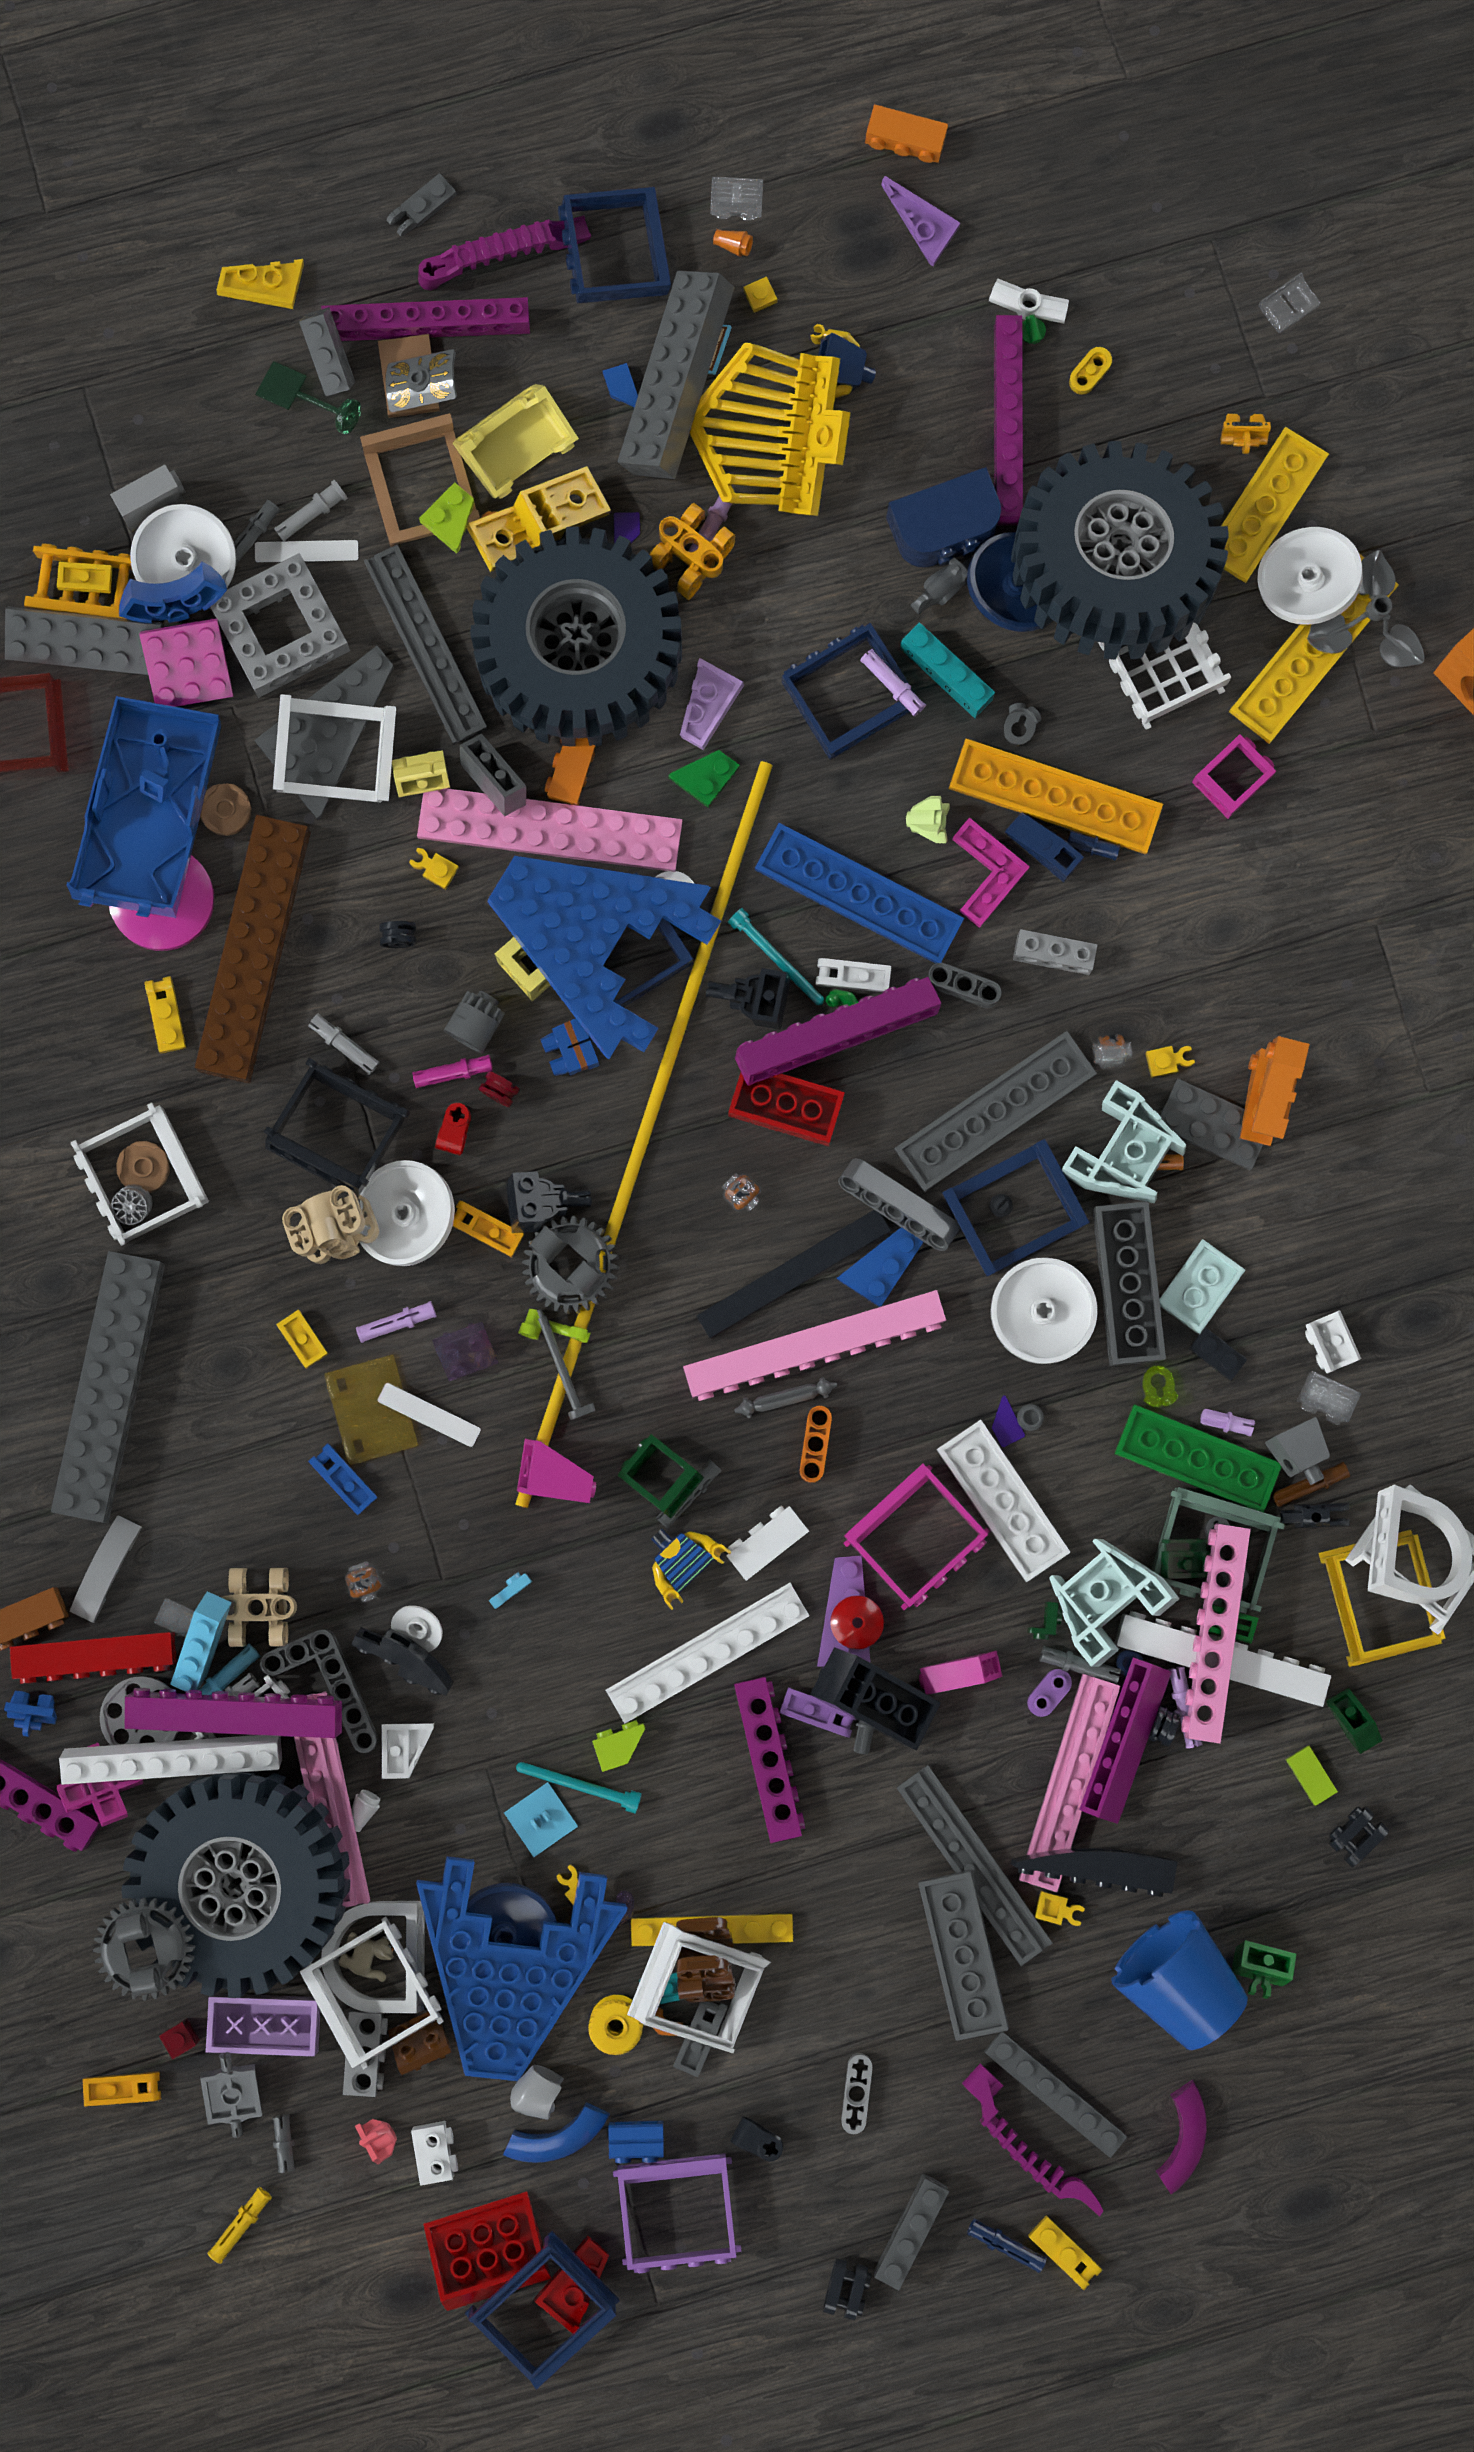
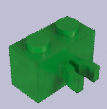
M1245 1940L1235 1947L1232 1972L1236 1975L1253 1979L1248 1988V1994L1250 1995L1256 1993V1986L1262 1981V1998L1268 1999L1271 1996L1270 1984L1283 1987L1293 1980L1296 1954Z

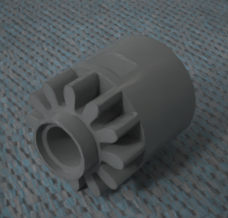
M467 991L447 1023L444 1032L463 1045L483 1053L505 1013L498 1008L500 1002L487 993L479 991L476 995Z

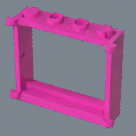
M921 1464L844 1535L847 1540L843 1544L846 1547L851 1544L904 1602L901 1605L903 1610L913 1604L918 1607L926 1600L928 1596L925 1593L932 1586L935 1589L940 1587L948 1579L945 1574L953 1568L957 1571L967 1562L965 1556L971 1550L975 1553L978 1552L987 1543L984 1538L990 1532L987 1527L983 1529L931 1473L930 1470L933 1468L930 1465L926 1467L924 1464ZM929 1480L979 1535L911 1598H908L859 1543Z

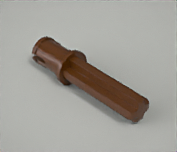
M1341 1462L1329 1469L1321 1470L1324 1479L1310 1485L1306 1478L1272 1494L1273 1500L1280 1507L1324 1487L1329 1489L1330 1485L1350 1477L1347 1466L1344 1462Z

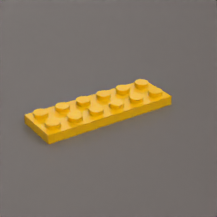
M1287 427L1283 429L1221 525L1227 526L1229 533L1224 549L1228 551V557L1224 566L1225 571L1245 583L1248 581L1329 453Z

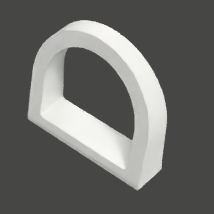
M1392 1485L1379 1491L1368 1591L1415 1604L1433 1603L1458 1592L1466 1583L1472 1566L1470 1540L1458 1517L1441 1502L1397 1485ZM1401 1510L1415 1513L1431 1520L1441 1529L1450 1544L1452 1551L1451 1571L1447 1579L1439 1587H1424L1397 1578L1394 1575Z
M376 1901L356 1906L344 1913L342 1919L334 1928V1935L322 1949L321 1959L337 1950L349 1927L365 1916H406V1947L409 1948L415 1959L412 1965L416 1973L421 1971L424 1975L425 1916L421 1901ZM338 1958L322 1967L325 1979L333 1993L342 2002L354 2009L370 2013H418L424 2010V2002L407 1971L406 1998H375L366 1996L349 1985L340 1970Z

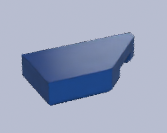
M627 363L603 370V376L610 397L635 407L638 394Z

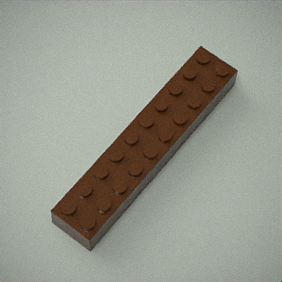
M260 815L255 817L195 1063V1069L200 1073L249 1084L251 1082L311 834L307 826Z

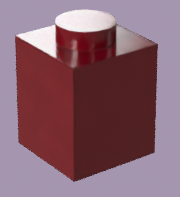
M188 2018L159 2035L172 2060L200 2042Z

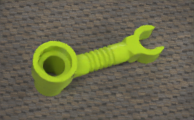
M529 1309L525 1323H521L518 1332L520 1335L534 1340L539 1339L542 1328L538 1321L539 1315L537 1310ZM548 1320L552 1332L580 1342H588L590 1333L587 1332L588 1330Z

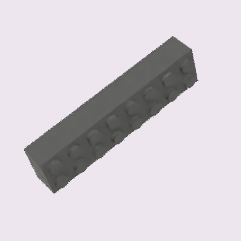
M677 271L618 458V463L632 475L668 479L676 478L735 288L720 273Z

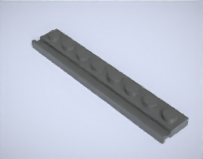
M398 545L386 549L368 560L365 559L364 563L453 745L487 730L477 705Z
M926 1765L923 1769L896 1787L955 1873L972 1870L980 1908L1020 1966L1039 1954L1047 1946L1053 1944L930 1767Z

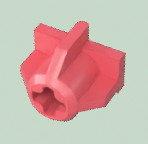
M372 2119L364 2125L359 2123L355 2126L362 2139L359 2141V2144L367 2149L374 2163L380 2164L392 2156L397 2137L389 2123Z

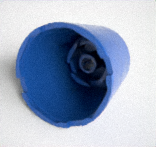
M1181 1911L1169 1916L1168 1920L1170 1922L1159 1928L1155 1924L1141 1935L1118 1961L1114 1968L1118 1972L1117 1976L1112 1977L1111 1981L1119 1992L1188 2050H1195L1215 2041L1238 2020L1247 2005L1248 1996L1199 1917L1193 1911Z

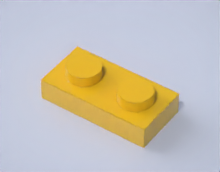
M59 562L57 588L58 590L111 593L113 568L111 565Z
M300 1310L295 1311L276 1324L306 1369L328 1355V1352Z

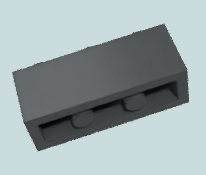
M330 308L305 314L299 323L325 396L350 390L355 383V379Z
M482 733L460 745V765L504 817L526 805V785Z

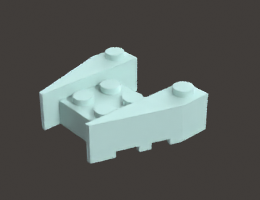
M1116 1080L1102 1103V1111L1122 1122L1099 1159L1075 1147L1063 1166L1062 1172L1066 1179L1084 1189L1155 1203L1157 1192L1147 1187L1148 1183L1169 1148L1183 1156L1186 1144L1165 1124L1160 1115L1153 1111L1138 1092Z
M1104 1539L1093 1540V1543L1101 1553L1069 1581L1065 1582L1061 1576L1052 1575L1050 1577L1055 1595L1058 1596L1064 1612V1619L1070 1628L1074 1646L1091 1667H1099L1119 1650L1102 1627L1138 1597L1150 1614L1160 1616L1180 1599L1163 1577Z

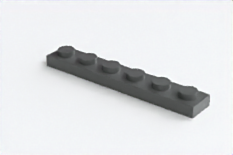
M999 2032L984 2051L1109 2158L1113 2156L1127 2138L1122 2131L1004 2032Z

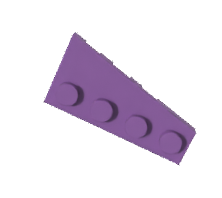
M862 1556L834 1559L817 1667L825 1666L834 1647L870 1662L869 1647L851 1649L843 1646L834 1637L830 1626L831 1614L840 1601L850 1596L865 1597ZM856 1617L853 1619L852 1624L855 1628H859L863 1622L861 1618Z

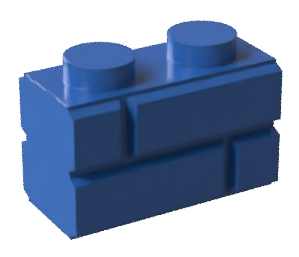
M663 2121L609 2122V2159H615V2163H630L631 2158H642V2162L654 2163L658 2162V2157H664Z

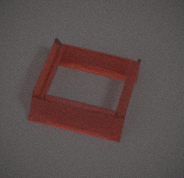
M50 673L0 678V693L45 688L51 756L0 761V772L54 767L58 772L69 771L61 680L54 679Z

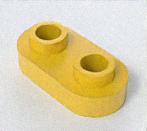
M1103 347L1091 349L1072 371L1069 385L1075 393L1084 395L1091 392L1108 372L1112 363V356L1107 349ZM1100 360L1103 365L1096 366L1094 361ZM1084 379L1087 384L1080 385L1078 380Z

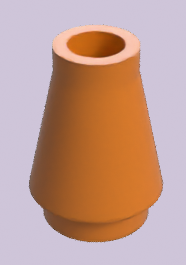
M717 229L714 234L713 244L739 257H742V255L748 256L752 248L753 236L748 235L747 231H723Z

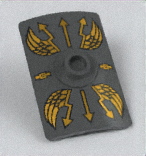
M454 349L389 363L386 372V395L389 411L396 412L455 399L457 392L454 379L456 355Z

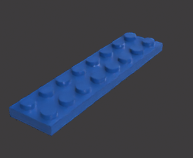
M778 823L755 867V871L935 964L942 962L964 920L963 917L781 823Z

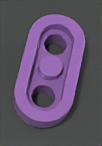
M1061 1669L1049 1671L1028 1697L1027 1706L1030 1712L1040 1717L1049 1715L1070 1690L1072 1685L1070 1675ZM1058 1677L1063 1680V1685L1060 1688L1054 1686V1680ZM1044 1698L1046 1700L1044 1708L1037 1706L1038 1699Z

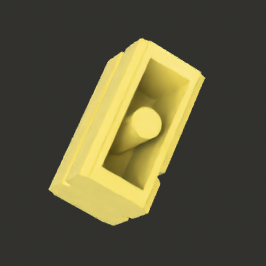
M443 750L392 760L394 779L399 797L450 788Z

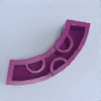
M1193 2080L1170 2094L1178 2113L1179 2138L1171 2155L1156 2170V2173L1171 2195L1194 2172L1203 2153L1206 2140L1207 2121L1205 2108L1199 2090Z

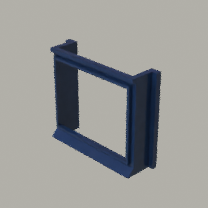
M1045 1139L969 1180L942 1192L986 1277L1090 1223ZM1038 1159L1071 1221L991 1262L959 1199Z
M551 2231L544 2238V2248L480 2308L477 2309L472 2305L465 2312V2315L531 2381L537 2390L616 2316V2304L620 2299ZM552 2258L600 2309L545 2361L535 2368L487 2317Z

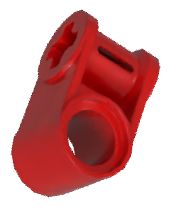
M453 1103L447 1108L437 1136L435 1149L462 1155L471 1121V1113L465 1105ZM459 1109H461L465 1117L464 1119L460 1118L456 1122L452 1114L453 1112L458 1113Z

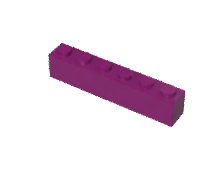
M1136 1658L1132 1659L1079 1810L1116 1824L1119 1823L1171 1676V1671Z

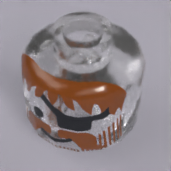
M1120 1034L1100 1036L1097 1042L1093 1043L1094 1063L1099 1064L1103 1070L1123 1068L1127 1063V1058H1132L1130 1042L1125 1043L1124 1037Z
M735 1173L722 1186L724 1189L722 1193L723 1199L737 1212H741L744 1209L750 1212L760 1202L757 1197L761 1192V1188L745 1173L740 1175Z
M368 1561L349 1567V1572L345 1575L344 1579L351 1598H361L362 1603L377 1598L376 1592L383 1588L378 1568L375 1565H369Z

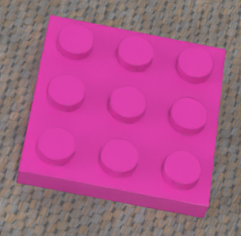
M217 618L141 631L139 633L155 703L176 707L233 697V688Z

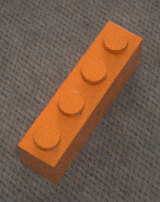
M576 738L575 747L562 746L561 752L555 754L552 766L555 768L553 778L548 777L545 786V792H548L547 796L549 799L579 806L581 791L587 782V772L595 756L594 750L596 746H589L588 738Z

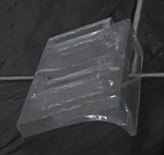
M1301 272L1262 299L1258 307L1280 334L1320 306L1321 303L1306 284ZM1281 295H1285V297L1297 311L1296 314L1293 313V311L1290 309V307L1287 305V303L1284 301Z

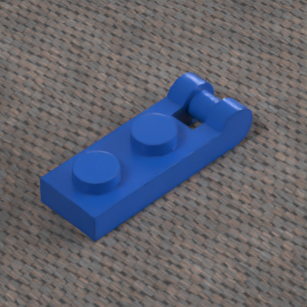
M327 1443L322 1448L323 1451L317 1457L313 1456L308 1462L359 1516L378 1497L340 1457L334 1448ZM331 1458L335 1464L327 1470L324 1464Z

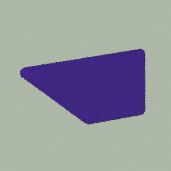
M638 512L614 513V544L619 535L627 538L632 543L640 534V514Z
M1002 1396L992 1426L1001 1447H1005L1025 1437L1006 1396Z

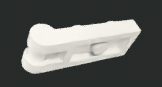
M825 958L818 959L817 967L820 968L819 976L816 977V986L881 993L889 988L891 966ZM830 969L838 970L837 978L829 977Z

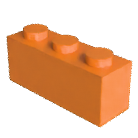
M874 104L865 143L877 150L888 149L900 156L911 155L918 157L926 163H939L948 124Z

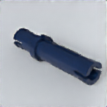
M975 2218L967 2230V2235L987 2244V2248L991 2250L996 2249L1038 2273L1042 2271L1046 2263L1047 2257L1002 2234V2230L988 2227Z

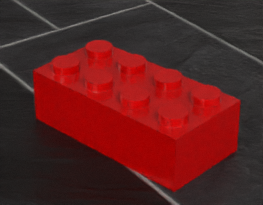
M740 1073L728 1116L829 1147L845 1092L782 1073L748 1086L742 1073Z

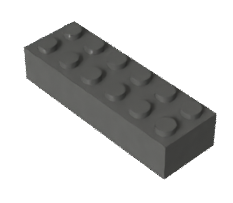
M1149 1202L1096 1206L1092 1212L1109 1367L1166 1360Z

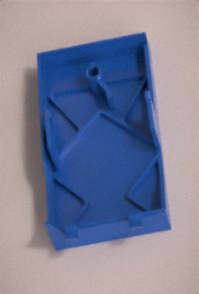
M116 696L85 813L83 837L70 882H67L72 898L80 900L78 905L92 907L93 903L129 909L138 911L136 916L147 918L150 914L172 918L177 917L220 734L221 722L219 715ZM158 767H161L168 771V774L165 776L169 780L168 796L163 803L139 792L140 775L145 769L154 773Z

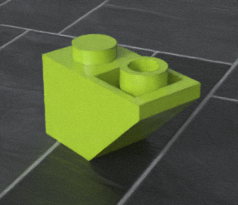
M637 1720L623 1724V1730L613 1733L612 1729L596 1733L597 1739H594L592 1742L602 1772L628 1764L645 1730L644 1723L638 1725Z

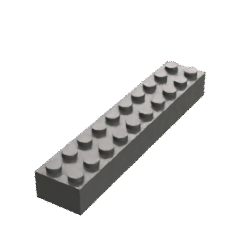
M108 1251L51 1508L52 1513L109 1523L165 1264L160 1261Z

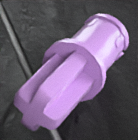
M1204 1409L1200 1418L1201 1423L1204 1425L1221 1428L1226 1433L1232 1431L1247 1436L1252 1435L1254 1428L1251 1426L1255 1424L1254 1420L1233 1416L1232 1412L1225 1414L1209 1409Z

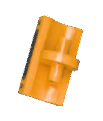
M1227 414L1226 420L1223 423L1220 438L1221 444L1242 447L1243 454H1249L1250 447L1267 445L1268 434L1271 429L1270 422L1265 421L1263 414H1253L1250 416L1249 422H1240L1238 414Z

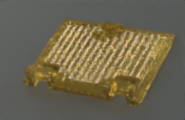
M393 1354L325 1373L327 1388L349 1465L418 1446L411 1418L378 1402V1398L386 1383L403 1390ZM345 1378L348 1390L340 1392L337 1380ZM361 1439L364 1452L356 1453L353 1441Z

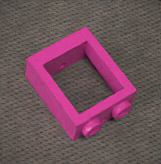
M1240 734L1201 770L1192 781L1227 819L1268 782L1276 772L1273 762L1267 756L1262 757L1255 750V744L1249 738H1243ZM1238 747L1263 775L1234 801L1208 774Z

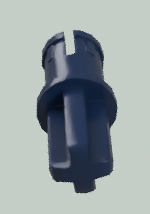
M1071 832L1067 841L1073 848L1088 852L1090 856L1095 854L1113 859L1114 861H1116L1120 849L1119 844L1100 840L1098 836L1093 838L1076 832Z

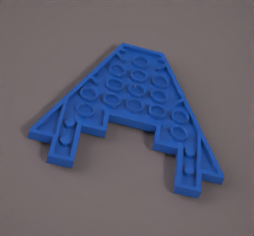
M519 856L513 857L487 901L607 1059H610L621 1039L640 1051L645 1052L658 1030V1027L613 1002L626 979L605 968L603 965L626 927L631 928L650 940L663 918L708 945L721 923L720 919L699 908L711 888L707 885Z
M447 1856L442 1883L417 1880L416 1885L465 2076L518 2081L627 1912V1905L604 1902L607 1884L606 1875L579 1872L570 1924L544 1921L540 1947L488 1942L492 1923L491 1915L466 1912L475 1862L473 1859Z

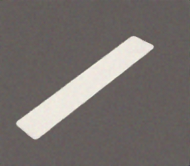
M358 541L256 542L255 561L282 562L298 553L301 554L304 561L358 560Z
M389 1383L385 1384L378 1398L379 1403L470 1447L474 1445L481 1431L479 1427Z

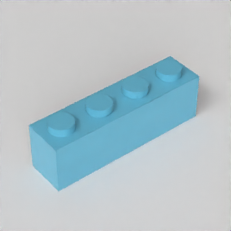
M208 1591L206 1592L194 1611L170 1685L185 1692L199 1690L208 1675L232 1602Z

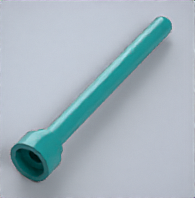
M743 908L739 909L729 919V925L734 930L738 929L740 932L743 930L783 972L788 973L790 979L816 1005H822L824 997L750 923L749 914Z
M519 1762L516 1765V1770L520 1773L621 1804V1807L626 1808L625 1811L634 1814L637 1812L642 1793L631 1790V1793L626 1791L624 1794L524 1762Z

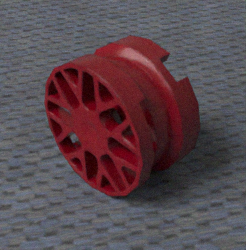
M488 1071L485 1076L486 1082L484 1084L481 1083L478 1090L494 1101L510 1108L513 1103L512 1098L514 1095H518L520 1088L517 1086L513 1087L512 1083L507 1079Z

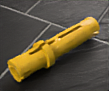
M258 2187L246 2205H241L238 2209L239 2214L212 2249L208 2251V2255L212 2260L222 2264L225 2257L252 2223L255 2224L257 2222L259 2213L269 2200L272 2199V2196L266 2190Z

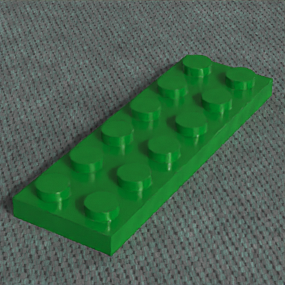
M1137 1405L1132 1406L1114 1452L1117 1456L1263 1513L1281 1469L1279 1462Z

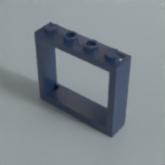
M655 187L564 195L561 206H558L559 220L564 221L565 229L562 230V240L564 246L568 245L569 254H566V265L568 270H572L573 279H570V289L572 295L576 294L577 303L668 294L671 282ZM643 206L655 281L584 288L572 212Z
M871 623L866 626L861 625L858 628L856 626L850 631L851 635L844 639H841V637L836 638L828 644L829 648L821 653L819 650L811 653L806 657V662L799 666L797 664L791 665L782 675L781 682L830 760L910 713L899 701L830 742L794 683L866 640L883 662L904 683H908Z
M663 918L657 927L679 962L617 1001L613 1000V1002L622 1007H626L693 964V958L671 924Z

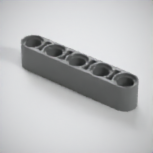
M852 1159L838 1179L839 1185L846 1192L936 1250H947L959 1232L960 1227L953 1218L861 1159Z

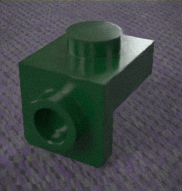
M1045 1602L1043 1628L1027 1627V1632L1033 1633L1034 1639L1049 1640V1634L1056 1635L1057 1624L1061 1625L1062 1608H1058V1603Z

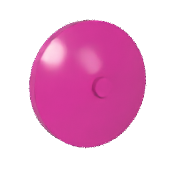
M191 856L176 918L150 914L147 918L136 916L138 911L109 906L115 924L130 941L149 950L168 951L189 944L204 931L214 909V889L204 867Z

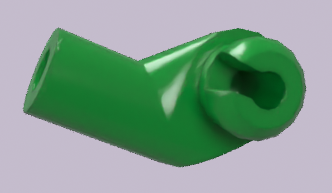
M838 989L830 991V994L826 997V1003L832 1008L838 1005L851 1006L858 1003L853 993Z

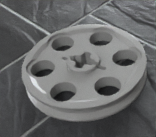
M145 1676L129 1678L115 1685L106 1695L100 1710V1726L107 1742L110 1745H124L116 1742L114 1736L118 1729H124L125 1696H127L126 1690L130 1684L135 1683L140 1688H149L150 1692L171 1688L158 1679ZM111 1703H118L122 1707V1714L118 1718H112L108 1714V1707ZM125 1729L129 1733V1740L125 1744H139L145 1735L152 1736L155 1742L174 1741L179 1731L138 1729V1732H136L137 1729Z

